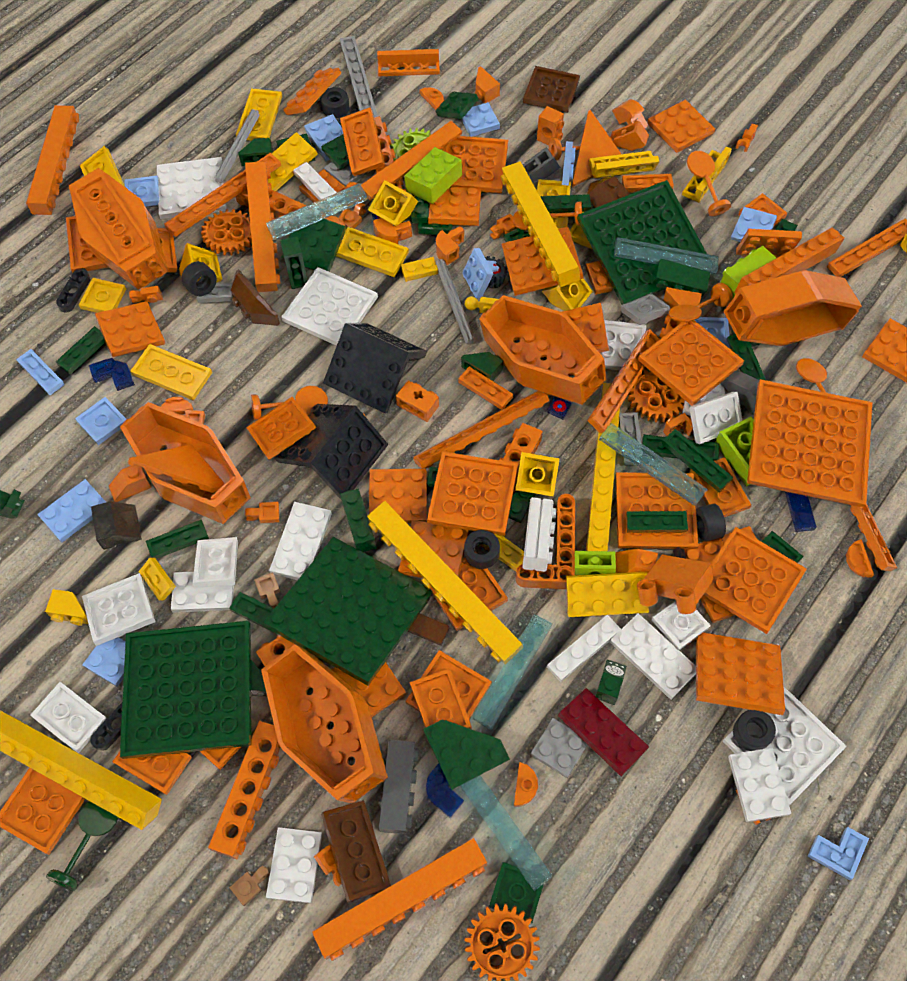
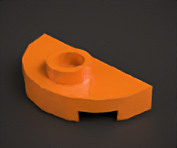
M435 88L419 89L420 95L435 110L444 101L443 94Z
M183 397L168 398L161 405L162 408L180 415L185 414V410H194L192 404L183 399Z
M862 539L855 541L847 550L846 562L849 568L857 575L872 578L874 573Z
M519 762L514 807H522L529 803L535 797L538 789V778L534 770Z

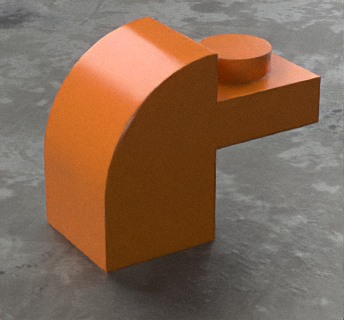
M629 99L612 110L619 124L627 122L629 125L640 121L644 128L648 127L641 113L644 111V108L635 100Z
M382 218L373 220L376 237L399 244L398 241L412 237L410 221L395 226Z
M461 226L451 230L448 234L442 230L436 237L437 257L439 260L443 259L446 266L459 258L458 245L464 242V229Z

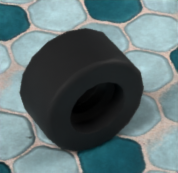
M339 87L328 88L320 97L321 109L326 116L333 114L335 118H340L348 113L350 107L349 98L344 89Z
M197 261L189 264L183 270L181 281L194 296L202 297L209 294L215 288L217 276L204 262Z
M717 504L697 507V532L703 541L723 538L726 533V522L720 507Z
M478 530L468 535L464 543V555L466 561L471 566L477 569H486L492 567L497 562L500 544L498 538L493 533L487 530ZM485 544L490 548V551L487 554L479 555L475 553L474 548L477 545Z
M747 710L738 717L733 726L734 739L739 746L747 751L765 749L771 744L776 734L774 721L770 715L763 711ZM749 723L758 725L762 730L761 737L754 738L750 736L746 726Z

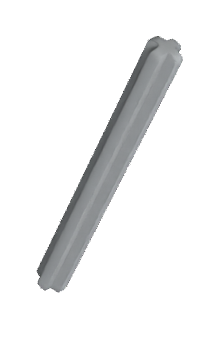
M252 109L214 177L217 183L224 182L238 156V152L242 149L260 116L258 110Z
M443 259L436 260L438 273L465 343H473L474 335L446 263Z

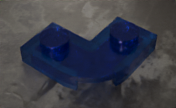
M108 358L89 365L95 383L112 377L117 391L135 385L126 363Z
M438 763L427 778L426 792L431 803L451 819L462 806L464 800L449 788L446 777Z

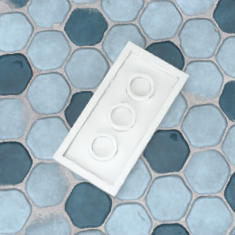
M294 502L269 569L270 573L273 572L274 575L298 580L318 555L332 515L331 510Z
M639 613L610 640V643L671 700L696 675V665Z

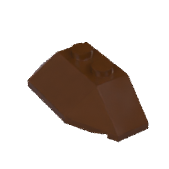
M615 176L603 177L590 183L587 194H590L593 208L630 195Z
M238 269L231 288L233 296L231 300L236 308L239 307L245 319L249 318L253 324L278 326L280 324L278 314Z

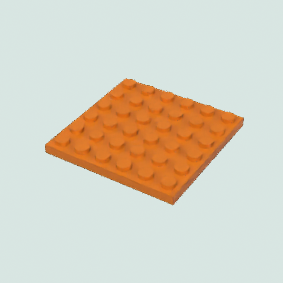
M760 379L757 385L747 483L864 507L867 502L872 402Z

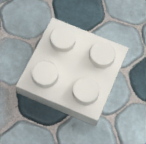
M676 601L652 618L654 624L679 651L695 640L698 635L710 628V624L697 610L691 614L679 613Z

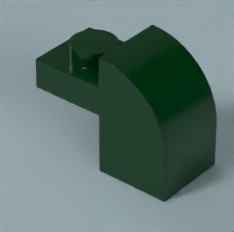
M14 489L9 494L0 490V516L11 519L17 518L25 501L19 498L21 495L20 491Z

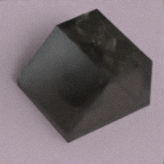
M109 501L91 506L96 541L103 550L142 540L137 510L134 504Z

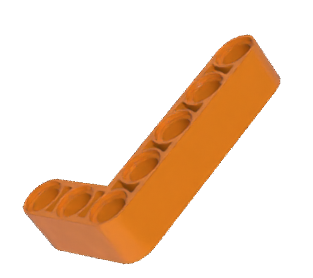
M562 494L557 501L555 565L547 564V571L545 572L536 571L535 569L526 570L522 568L523 564L519 565L516 571V583L520 587L566 589V580H563L560 576L575 575V499L572 495ZM562 504H567L570 507H563ZM566 521L569 525H563L561 522ZM567 539L569 543H563L561 540ZM561 557H567L569 561H563ZM527 573L530 577L523 578L520 574ZM547 574L550 578L543 579L540 575Z

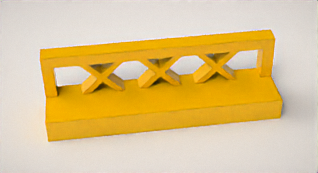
M725 147L722 153L711 150L708 154L711 157L717 158L714 162V172L709 176L712 184L729 160L732 150L729 147ZM694 175L682 191V195L700 203L709 187L705 178H703L701 183H697L696 179L700 177ZM696 188L695 194L688 191Z
M652 151L589 159L593 178L653 171L660 162L658 156L652 155Z

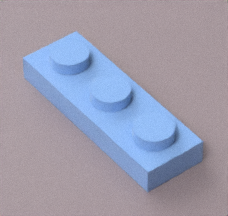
M32 349L16 359L49 395L65 385Z

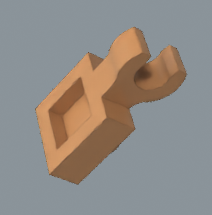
M272 572L254 579L261 599L268 598L270 606L275 609L279 604L275 594L280 593V589Z
M261 866L253 876L246 872L229 888L241 904L246 906L262 891L259 884L270 876V872L266 867Z

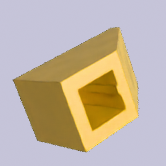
M52 590L45 610L51 617V620L62 623L63 620L70 621V623L78 626L89 624L86 611L73 592Z

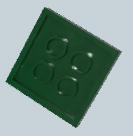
M299 210L289 238L298 236L305 268L315 271L319 267L330 272L347 228L344 225Z

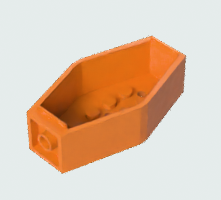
M100 168L95 169L69 185L80 236L98 260L138 290L168 272L156 223L143 201L137 195Z
M805 270L741 287L724 310V314L738 340L784 346L840 329L843 330L856 316L862 305L845 278Z
M503 295L479 318L484 340L493 352L503 360L504 366L515 380L525 387L583 405L606 381L603 356L563 312Z
M150 402L140 407L132 417L125 420L120 426L136 456L158 452L163 447L171 449L191 444L225 483L213 495L211 492L199 489L200 486L191 483L184 484L172 480L173 477L162 473L157 475L146 471L158 494L163 499L224 524L251 498L243 478L214 432L208 426Z
M296 644L287 647L283 654L271 659L266 664L267 666L261 669L280 747L336 800L355 803L388 778L370 710L362 695L315 655ZM309 688H313L311 695L307 694ZM330 722H333L334 727L333 729L329 730L328 724ZM351 757L355 758L354 765L349 764V759Z

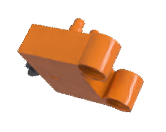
M676 547V550H673V556L661 555L645 578L637 583L640 604L643 606H653L658 602L657 596L675 599L679 613H693L696 611V604L713 581L711 563L686 559L685 550L680 549V547Z

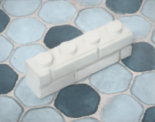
M533 497L530 499L523 569H535L536 571L545 572L547 571V564H552L553 552H549V549H553L554 537H550V534H554L555 522H552V519H556L557 508H553V500H541V498Z

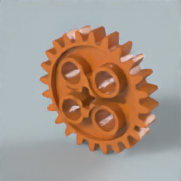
M226 209L225 213L219 210L218 215L213 213V218L208 216V221H204L205 226L201 227L203 242L207 248L210 247L211 251L216 250L217 254L221 251L223 255H226L227 252L232 255L234 251L239 254L240 249L245 251V246L251 247L250 217H248L247 213L242 215L241 210L235 213V209L232 212Z
M644 369L643 375L639 376L628 394V401L631 402L630 407H636L635 412H641V418L646 415L648 416L647 421L654 418L656 423L658 418L665 422L666 417L668 419L673 416L677 417L679 412H683L685 400L654 373Z
M495 903L494 911H491L489 906H486L487 914L484 915L481 911H478L480 919H471L475 927H467V931L472 934V936H466L464 940L471 943V945L465 947L466 952H472L467 960H475L472 969H481L480 978L488 974V981H491L493 977L496 978V981H501L504 978L505 981H510V977H513L515 981H519V973L524 977L527 976L526 967L533 970L534 967L530 960H538V956L533 951L540 950V946L534 944V942L540 939L539 936L532 935L537 930V927H529L532 918L529 917L524 920L525 911L523 910L517 914L515 905L511 911L508 910L507 903L504 904L503 909H499L498 904ZM509 921L514 924L515 928L511 933H505L502 930L501 926L504 922ZM489 931L493 935V940L489 943L483 942L480 938L481 933ZM521 934L520 938L508 941L505 949L498 946L488 953H483L484 949L496 946L499 938L507 941L515 935ZM516 944L523 946V954L515 956L511 952L512 946ZM494 954H498L503 958V962L498 966L490 962V957Z

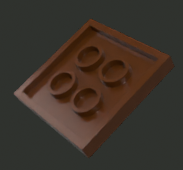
M535 66L523 97V103L544 108L548 106L568 113L580 81V75Z

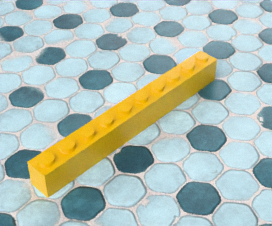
M521 161L503 167V175H501L503 185H506L513 204L517 205L519 215H523L524 225H528L530 236H534L535 246L539 247L542 259H546V267L548 270L551 269L554 282L557 281L559 286L563 287L579 281V267Z
M603 383L600 400L610 387V383ZM620 408L605 432L600 434L597 431L586 551H608Z
M386 501L381 503L367 516L370 521L368 524L375 533L379 531L383 535L381 539L388 547L392 545L396 549L394 553L400 560L403 561L405 559L409 563L408 568L415 575L419 573L422 576V583L428 589L432 587L437 592L435 594L436 598L442 604L446 602L450 606L448 609L455 618L460 617L464 621L462 625L469 633L473 631L478 636L476 640L484 648L486 646L492 651L490 655L498 663L502 661L506 665L523 649V644Z
M0 710L1 752L141 830L158 816L161 798Z

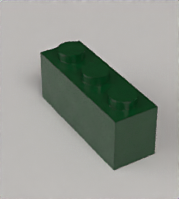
M298 236L282 239L280 241L291 289L304 287L307 283V276Z
M660 258L655 265L651 284L661 289L669 287L702 293V297L707 292L711 272Z
M359 488L341 493L342 505L356 550L366 552L376 549L374 535L368 525L369 520Z

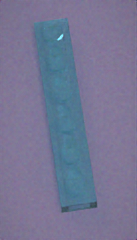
M359 183L267 222L266 226L273 240H276L367 200V195Z
M618 237L615 242V257L657 264L661 258L709 271L711 275H715L718 270L719 256Z
M611 423L600 436L599 440L694 506L697 505L708 490Z
M536 614L533 615L519 639L523 644V649L503 666L474 715L473 720L490 730L493 729L551 629V622Z
M478 776L460 785L531 888L535 891L550 880L552 874L483 778Z

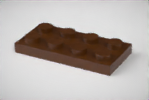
M362 800L323 811L321 813L347 903L379 893L390 887L391 883L365 801Z

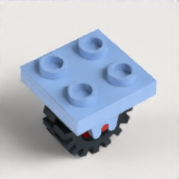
M480 248L473 249L463 270V277L466 279L476 299L483 296L488 285L489 288H493V286L494 288L500 287L508 274V268L504 266V262L500 263L501 260H495V257H492V259L490 256L485 257Z

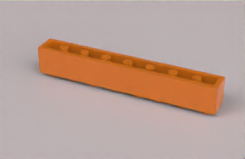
M54 106L26 201L31 214L52 215L53 208L56 206L55 201L59 195V186L63 181V172L66 170V161L69 158V150L73 145V136L76 134V125L79 122V114L76 113L74 106Z
M266 162L245 163L256 289L258 292L278 291L277 284H281L280 274H276V269H279L278 258H275V253H278L277 243H273V238H276V229L272 228L275 218L274 213H271L270 208H274L273 198H269V193H272L271 183H268V179H271L270 168H266Z
M833 227L742 277L734 293L737 294L741 287H745L748 284L759 283L809 269L835 254L845 237Z
M475 839L469 840L312 931L324 959L330 958L331 961L338 959L344 955L343 950L349 946L352 949L360 946L365 942L363 938L372 934L374 937L385 931L384 926L390 922H393L394 925L406 918L404 914L413 910L415 913L426 906L424 902L433 898L436 901L446 894V889L452 886L456 889L466 883L464 879L470 875L477 877L485 872L484 867L487 866V861Z

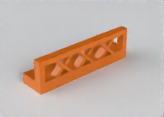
M439 49L377 51L378 76L440 74ZM415 66L420 67L419 69H413ZM436 66V69H429L428 67ZM383 67L390 68L389 70H381ZM404 67L405 69L399 70L397 68Z

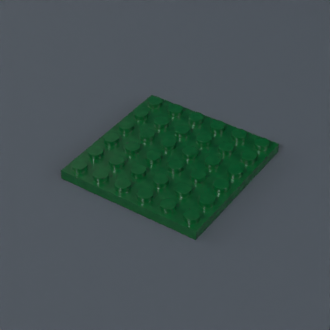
M668 180L583 212L577 216V220L621 305L664 290L651 284L655 265L660 258L705 271H711L714 268Z
M332 537L263 623L264 627L369 686L433 596V592L416 580Z
M249 620L126 633L120 757L122 759L251 746V623Z

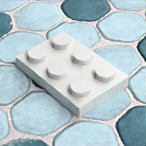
M730 392L689 407L695 442L698 444L717 438L720 431L742 421L738 392Z
M237 537L197 541L193 576L194 588L235 585L238 551Z
M174 572L173 583L176 587L172 591L171 611L173 613L230 610L229 608L233 603L234 585L194 588V572Z
M61 682L56 685L30 715L77 753L81 752L90 741L92 734L107 719Z
M772 748L728 756L746 823L791 814Z
M278 828L266 893L267 899L312 904L318 867L314 856L320 852L322 832Z

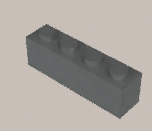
M389 740L386 762L388 778L384 780L379 823L380 832L407 835V828L411 829L412 815H409V807L414 806L415 792H411L412 784H416L417 770H413L414 762H418L419 749H416L415 742Z

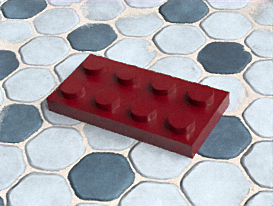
M587 688L558 714V717L621 777L649 748L639 736Z

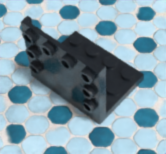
M345 323L323 384L374 409L388 413L408 360L425 358L427 350L368 323Z
M316 404L308 415L316 428L293 445L281 451L274 459L278 463L311 467L341 499V493L356 488L388 446V443L356 405Z

